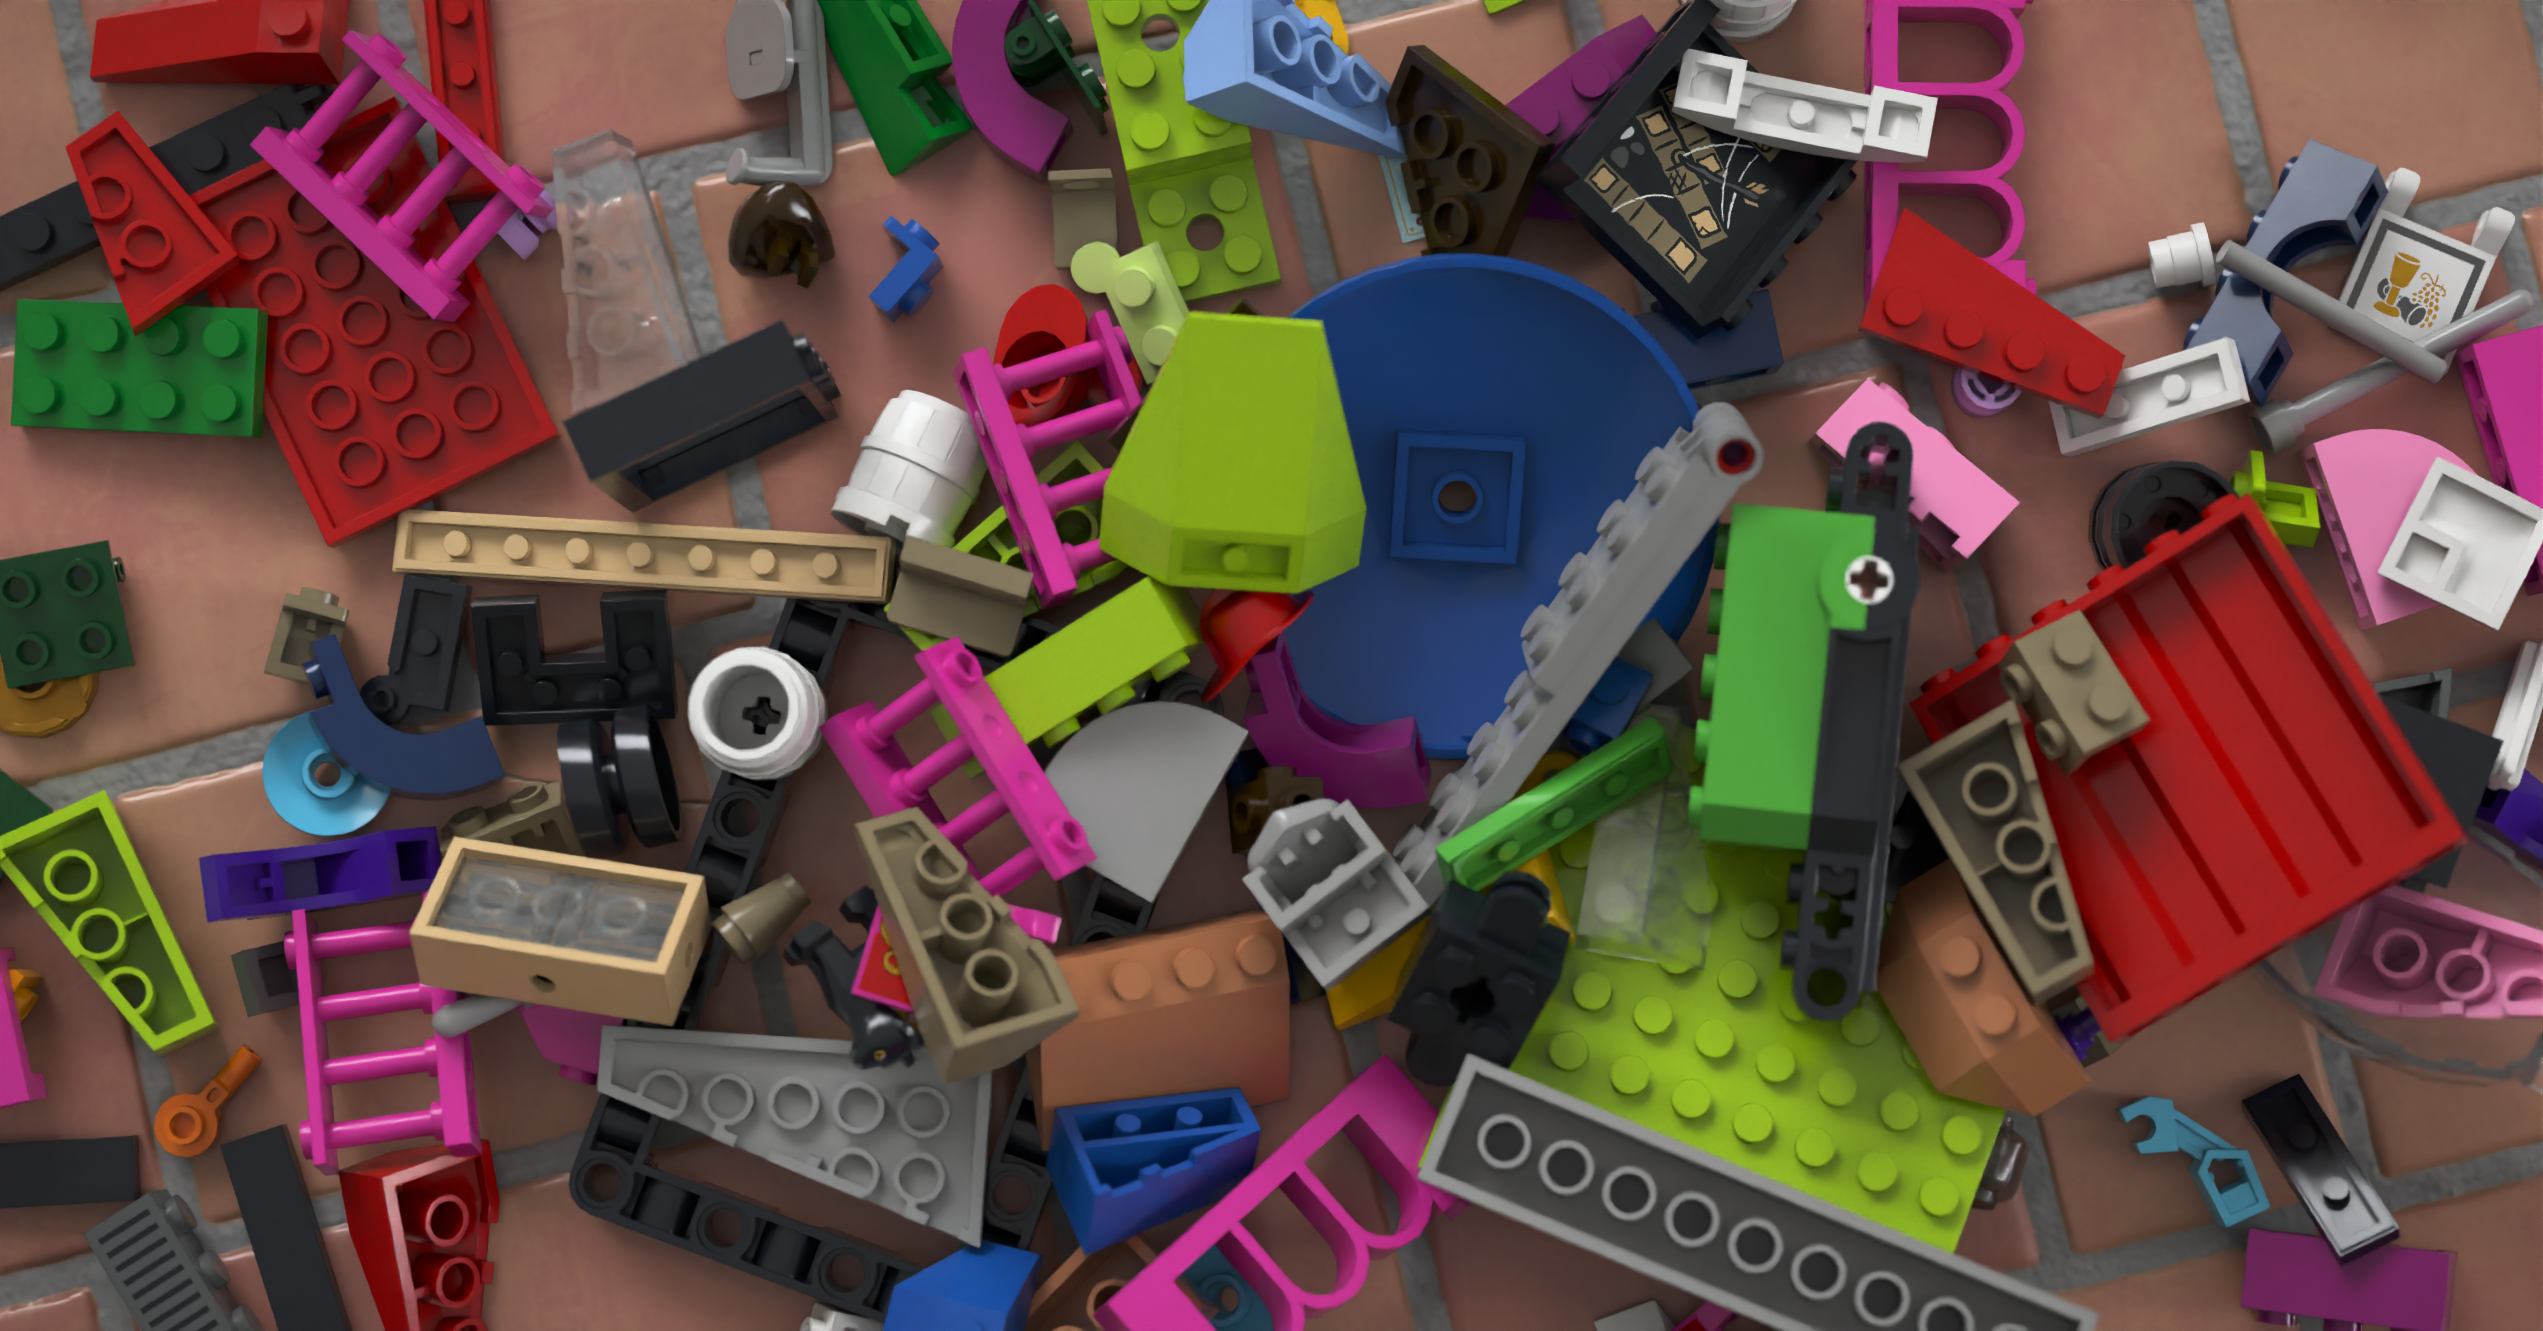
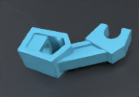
M2142 1096L2116 1108L2121 1122L2127 1123L2139 1115H2144L2150 1122L2151 1130L2148 1136L2131 1142L2136 1153L2146 1154L2181 1150L2194 1158L2188 1172L2218 1226L2230 1227L2271 1208L2248 1150L2235 1148L2174 1109L2173 1100ZM2224 1159H2229L2230 1165L2235 1167L2240 1180L2217 1189L2213 1182L2215 1176L2213 1173L2208 1172L2207 1169L2212 1160L2223 1161Z

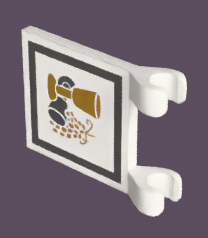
M2399 168L2397 171L2391 172L2385 181L2388 194L2369 224L2337 300L2409 341L2415 342L2474 311L2495 259L2511 232L2515 216L2509 211L2494 207L2491 210H2486L2481 215L2471 246L2403 218L2421 180L2417 173L2405 168ZM2457 349L2440 357L2448 363L2444 374H2447Z

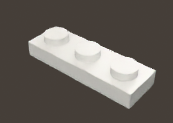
M2225 337L2121 370L2106 412L2100 419L2049 401L2061 454L2072 457L2250 402L2236 342Z

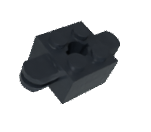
M1522 871L1505 872L1494 882L1487 896L1449 880L1399 974L1387 1017L1388 1021L1413 1031L1406 1049V1068L1421 1082L1436 1087L1453 1085L1458 1079L1467 1054L1509 1070L1558 985L1571 933L1547 923L1552 906L1551 891L1535 875Z

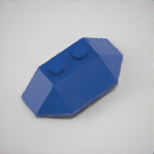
M982 1240L980 1248L970 1244L895 1285L883 1331H1024L1044 1256Z

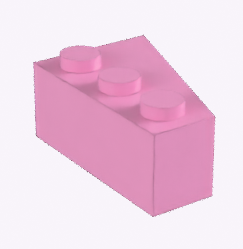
M1867 379L1811 437L1808 443L1834 468H1842L1850 438L1859 428L1873 422H1887L1896 425L1904 431L1913 448L1908 525L1920 531L1918 547L1947 572L1966 560L2020 502L1956 451L1943 434L1931 426L1927 427L1908 411L1910 408L1908 403L1896 390L1884 382L1877 386ZM1870 454L1868 461L1871 462L1872 470L1867 488L1879 489L1886 468L1882 461L1883 454Z

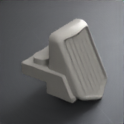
M1323 798L1275 811L1248 855V869L1250 873L1242 879L1327 992L1433 912L1348 799L1339 805L1333 800Z

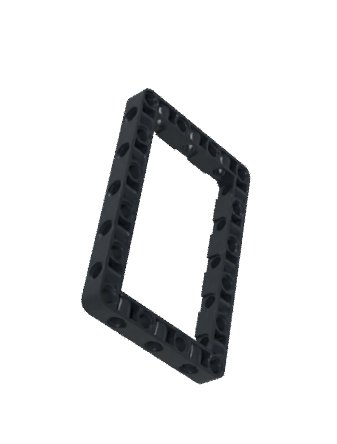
M894 566L892 596L901 571L896 566ZM787 598L769 649L787 654L792 659L798 661L816 678L819 687L827 699L835 678L831 673L832 666L848 627L853 629L855 623L859 625L863 623L899 636L908 643H914L897 625L888 622L887 614L883 609L887 604ZM1028 615L1022 620L1010 657L1004 658L971 647H964L975 656L980 667L996 671L1064 628ZM1181 670L1159 682L1153 677L1134 688L1136 697L1117 709L1147 702H1178L1180 698L1188 694L1202 695L1208 682L1203 678ZM1218 693L1213 699L1208 701L1211 707L1210 711L1224 717L1225 711L1221 695ZM760 698L757 707L747 709L745 718L754 723V733L760 735L765 734L768 724H779L781 716L771 709L770 698ZM722 770L684 873L704 876L711 923L723 914L720 910L722 906L747 894L756 869L759 866L764 867L790 795L786 793V789L792 774L778 780L754 781L727 770ZM750 801L758 810V825L749 835L738 837L729 829L728 814L737 803ZM1096 872L1070 946L1088 943L1093 936L1100 933H1110L1115 937L1146 931L1159 895L1153 904ZM713 927L711 928L713 934L712 947L698 961L673 1026L628 1019L626 1026L696 1031L708 995L713 987H719L731 955V951ZM1027 1062L987 1167L982 1240L1025 1251H1029L1053 1186V1182L1046 1169L1049 1150L1043 1151L1040 1148ZM602 1092L600 1093L569 1179L572 1199L580 1209L588 1214L884 1324L894 1286L926 1269L897 1257L898 1252L828 1226L823 1228L794 1220L778 1213V1208L713 1183L691 1181L657 1168L659 1163L653 1162L655 1155L650 1154V1149L662 1117ZM601 1164L612 1166L620 1174L621 1189L612 1200L601 1198L593 1190L592 1175ZM1015 1176L1026 1181L1030 1187L1031 1201L1025 1210L1011 1212L1000 1205L996 1192L997 1186L1003 1178ZM720 1209H729L735 1212L741 1219L743 1226L742 1235L735 1244L730 1245L720 1242L712 1232V1218ZM960 1240L957 1251L970 1244ZM850 1254L858 1258L862 1263L864 1278L858 1288H843L835 1282L832 1277L831 1268L836 1256Z

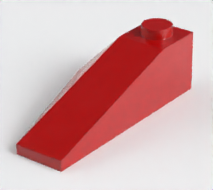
M162 0L97 19L90 78L93 82L340 85L345 42L342 41V38L346 35L350 0Z
M481 1139L482 1154L455 1157L445 1147V1144L392 1151L339 1170L349 1233L385 1331H488L487 1326L481 1321L484 1284H492L494 1262L487 1261L490 1223H498L500 1198L488 1139Z

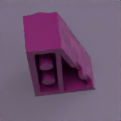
M2252 1228L2248 1231L2241 1307L2257 1309V1322L2296 1326L2297 1315L2324 1318V1331H2363L2364 1324L2391 1327L2390 1331H2448L2451 1322L2457 1252L2439 1249L2433 1251L2386 1244L2340 1266L2320 1235Z

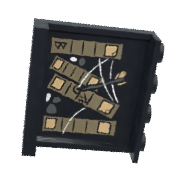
M1688 0L1673 12L1534 178L1548 194L1697 339L1720 327L1725 332H1729L1749 314L1754 306L1748 299L1757 286L1760 288L1766 287L1784 270L1789 262L1783 256L1784 252L1792 242L1795 245L1800 244L1819 226L1823 217L1817 211L1826 200L1829 202L1834 201L1850 187L1857 177V174L1851 168L1858 161L1796 152L1749 141L1703 126L1672 112L1682 57L1688 49L1746 60L1709 24L1721 10L1710 0ZM1747 62L1746 71L1759 73Z

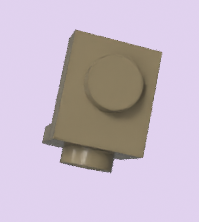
M302 587L300 595L286 593L264 674L309 686L302 663L312 660L309 653L310 643L333 634L336 635L339 645L342 639L350 610L338 607L340 599L338 596L309 587Z

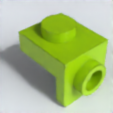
M2249 450L2242 472L2234 470L2231 473L2229 485L2238 494L2239 499L2249 494L2258 502L2284 545L2292 544L2313 548L2320 530L2316 489L2266 481L2263 452Z

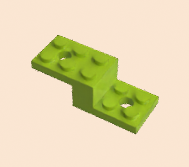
M1087 0L1143 246L1158 241L1186 305L1280 284L1281 277L1252 158V141L1248 126L1226 121L1185 102V88L1183 84L1184 41L1209 0ZM1165 20L1171 22L1177 28L1179 38L1171 49L1158 52L1151 50L1144 44L1142 35L1144 29L1151 22ZM1202 218L1216 221L1224 232L1221 243L1209 251H1201L1194 248L1187 239L1189 227L1195 221Z

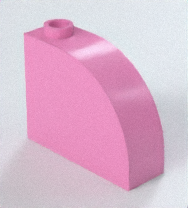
M2367 429L2352 431L2315 442L2298 451L2310 488L2316 489L2318 510L2360 631L2440 605L2376 573L2437 456L2475 475L2477 474L2462 459L2438 443L2415 434L2397 430Z

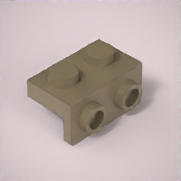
M2080 609L2013 642L1998 664L2001 683L2010 700L2014 699L2015 704L2022 705L2035 726V737L2040 749L2050 760H2056L2066 775L2079 769L2087 757L2143 730L2150 721Z

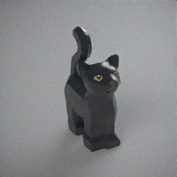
M864 885L846 898L839 908V911L848 923H860L867 930L868 935L878 906L873 888L871 889ZM817 919L795 934L789 946L785 948L783 957L791 967L808 965L822 989L828 1007L851 1029L853 1044L850 1051V1059L853 1065L860 1070L876 1066L886 1069L898 1062H901L907 1068L912 1066L915 1060L911 1049H920L925 1044L921 1033L890 1007L850 995L866 942L851 951L836 937L829 927Z

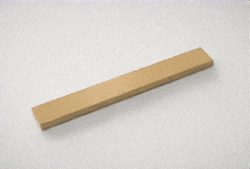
M409 509L398 515L392 572L400 575L408 574L429 577L889 604L892 596L896 540L891 537Z

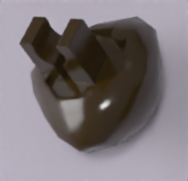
M771 181L749 194L734 215L728 239L729 262L741 276L768 279L795 273L798 277V285L808 288L819 271V265L835 256L831 232L823 214L814 199L793 181Z

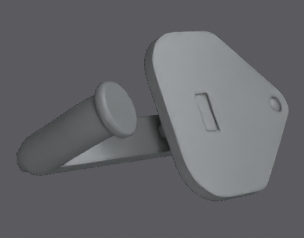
M736 0L726 30L727 66L731 89L734 95L741 100H753L780 93L787 89L791 158L749 156L747 150L739 148L731 155L728 161L726 180L731 185L744 183L763 186L771 181H793L799 186L820 185L828 179L833 165L824 16L817 0H786V6L782 0Z

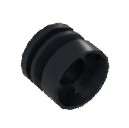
M2153 462L2121 471L2101 489L2090 511L2088 539L2096 563L2103 571L2119 564L2125 570L2146 557L2143 549L2151 542L2150 539L2155 532L2154 528L2148 523L2150 518L2166 517L2168 520L2164 524V530L2169 532L2177 529L2180 535L2203 522L2200 513L2209 505L2230 494H2235L2238 500L2239 496L2221 474L2196 462Z

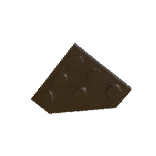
M1425 45L1408 46L1385 102L1391 127L1400 126L1408 160L1400 164L1411 213H1420L1428 249L1420 251L1421 256L1482 254L1507 258L1538 186L1534 178L1549 161L1556 143Z

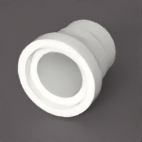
M2204 222L2190 225L2189 232L2147 242L2152 274L2157 289L2201 281L2203 287L2216 284L2214 261Z

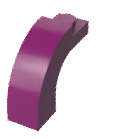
M963 0L953 32L952 62L956 85L966 113L981 139L994 154L1012 168L1043 185L1048 176V171H1051L1071 136L1073 128L1070 117L1029 95L1017 83L1009 69L1004 49L1005 38L1011 30L1020 24L1029 8V0H991V2L988 0Z
M1284 630L1262 646L1245 665L1246 677L1251 690L1243 720L1257 749L1272 767L1293 766L1296 767L1297 777H1322L1324 798L1333 800L1338 804H1342L1348 799L1353 807L1374 809L1398 807L1427 801L1432 771L1415 716L1377 724L1358 725L1346 723L1325 714L1311 702L1301 686Z

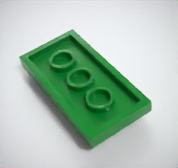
M17 299L11 426L262 438L268 311L253 308L178 306L135 337L123 303Z

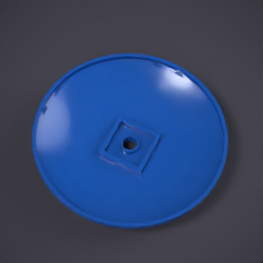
M1438 254L1400 260L1374 267L1352 276L1316 295L1287 317V319L1322 321L1366 503V515L1359 566L1307 589L1311 590L1315 595L1311 604L1284 632L1301 686L1311 702L1322 712L1337 720L1358 725L1377 724L1415 716L1427 757L1437 759H1469L1470 756L1467 755V749L1476 732L1486 722L1492 725L1495 724L1508 706L1504 703V699L1511 684L1521 672L1525 670L1529 672L1521 647L1525 640L1521 637V631L1526 621L1538 606L1543 604L1548 608L1562 589L1558 582L1563 570L1577 553L1581 552L1586 555L1600 537V534L1597 533V526L1611 504L1618 499L1625 502L1639 483L1635 479L1636 472L1647 454L1656 446L1663 450L1679 426L1691 434L1693 421L1700 410L1677 366L1657 340L1630 314L1601 293L1576 279L1546 267L1512 258L1482 254ZM1452 481L1466 482L1476 492L1474 503L1463 511L1449 510L1439 500L1441 489ZM1719 516L1634 632L1655 616L1673 640L1678 643L1693 618L1707 584L1714 560Z

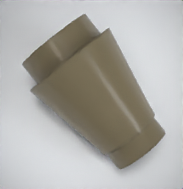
M787 872L778 880L775 879L722 906L720 910L723 914L715 919L711 925L733 955L744 964L754 955L761 959L802 913V910L811 904V900L798 882Z

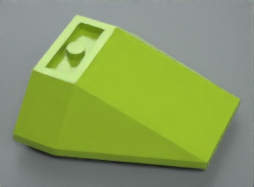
M1188 312L1104 485L1099 549L1169 586L1299 594L1359 566L1366 503L1322 321Z

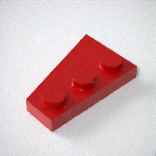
M116 111L65 146L135 337L240 263L236 251L119 111Z

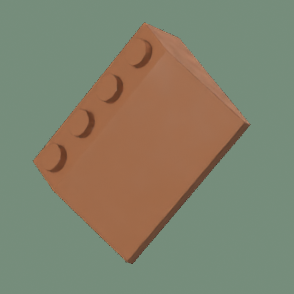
M1254 909L1050 950L1076 1002L1079 1013L1071 1022L1025 1053L1041 1150H1049L1056 1108L1240 1087L1249 1107L1289 1099L1290 978L1283 933L1267 912Z

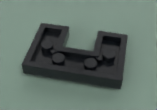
M667 590L603 592L600 599L605 652L545 655L539 595L475 597L471 604V614L485 726L568 723L590 717L598 722L613 721L616 711L647 704L653 707L658 719H675L678 712V700Z

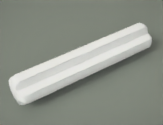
M2528 640L2521 645L2492 735V737L2504 741L2487 783V787L2494 791L2499 788L2509 791L2518 787L2543 709V641L2535 643Z

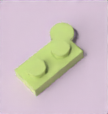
M1099 241L1087 243L1077 250L1072 258L1070 268L1072 277L1077 285L1086 292L1095 294L1106 292L1147 385L1153 383L1189 312L1158 241H1155L1120 257L1115 248L1107 243Z

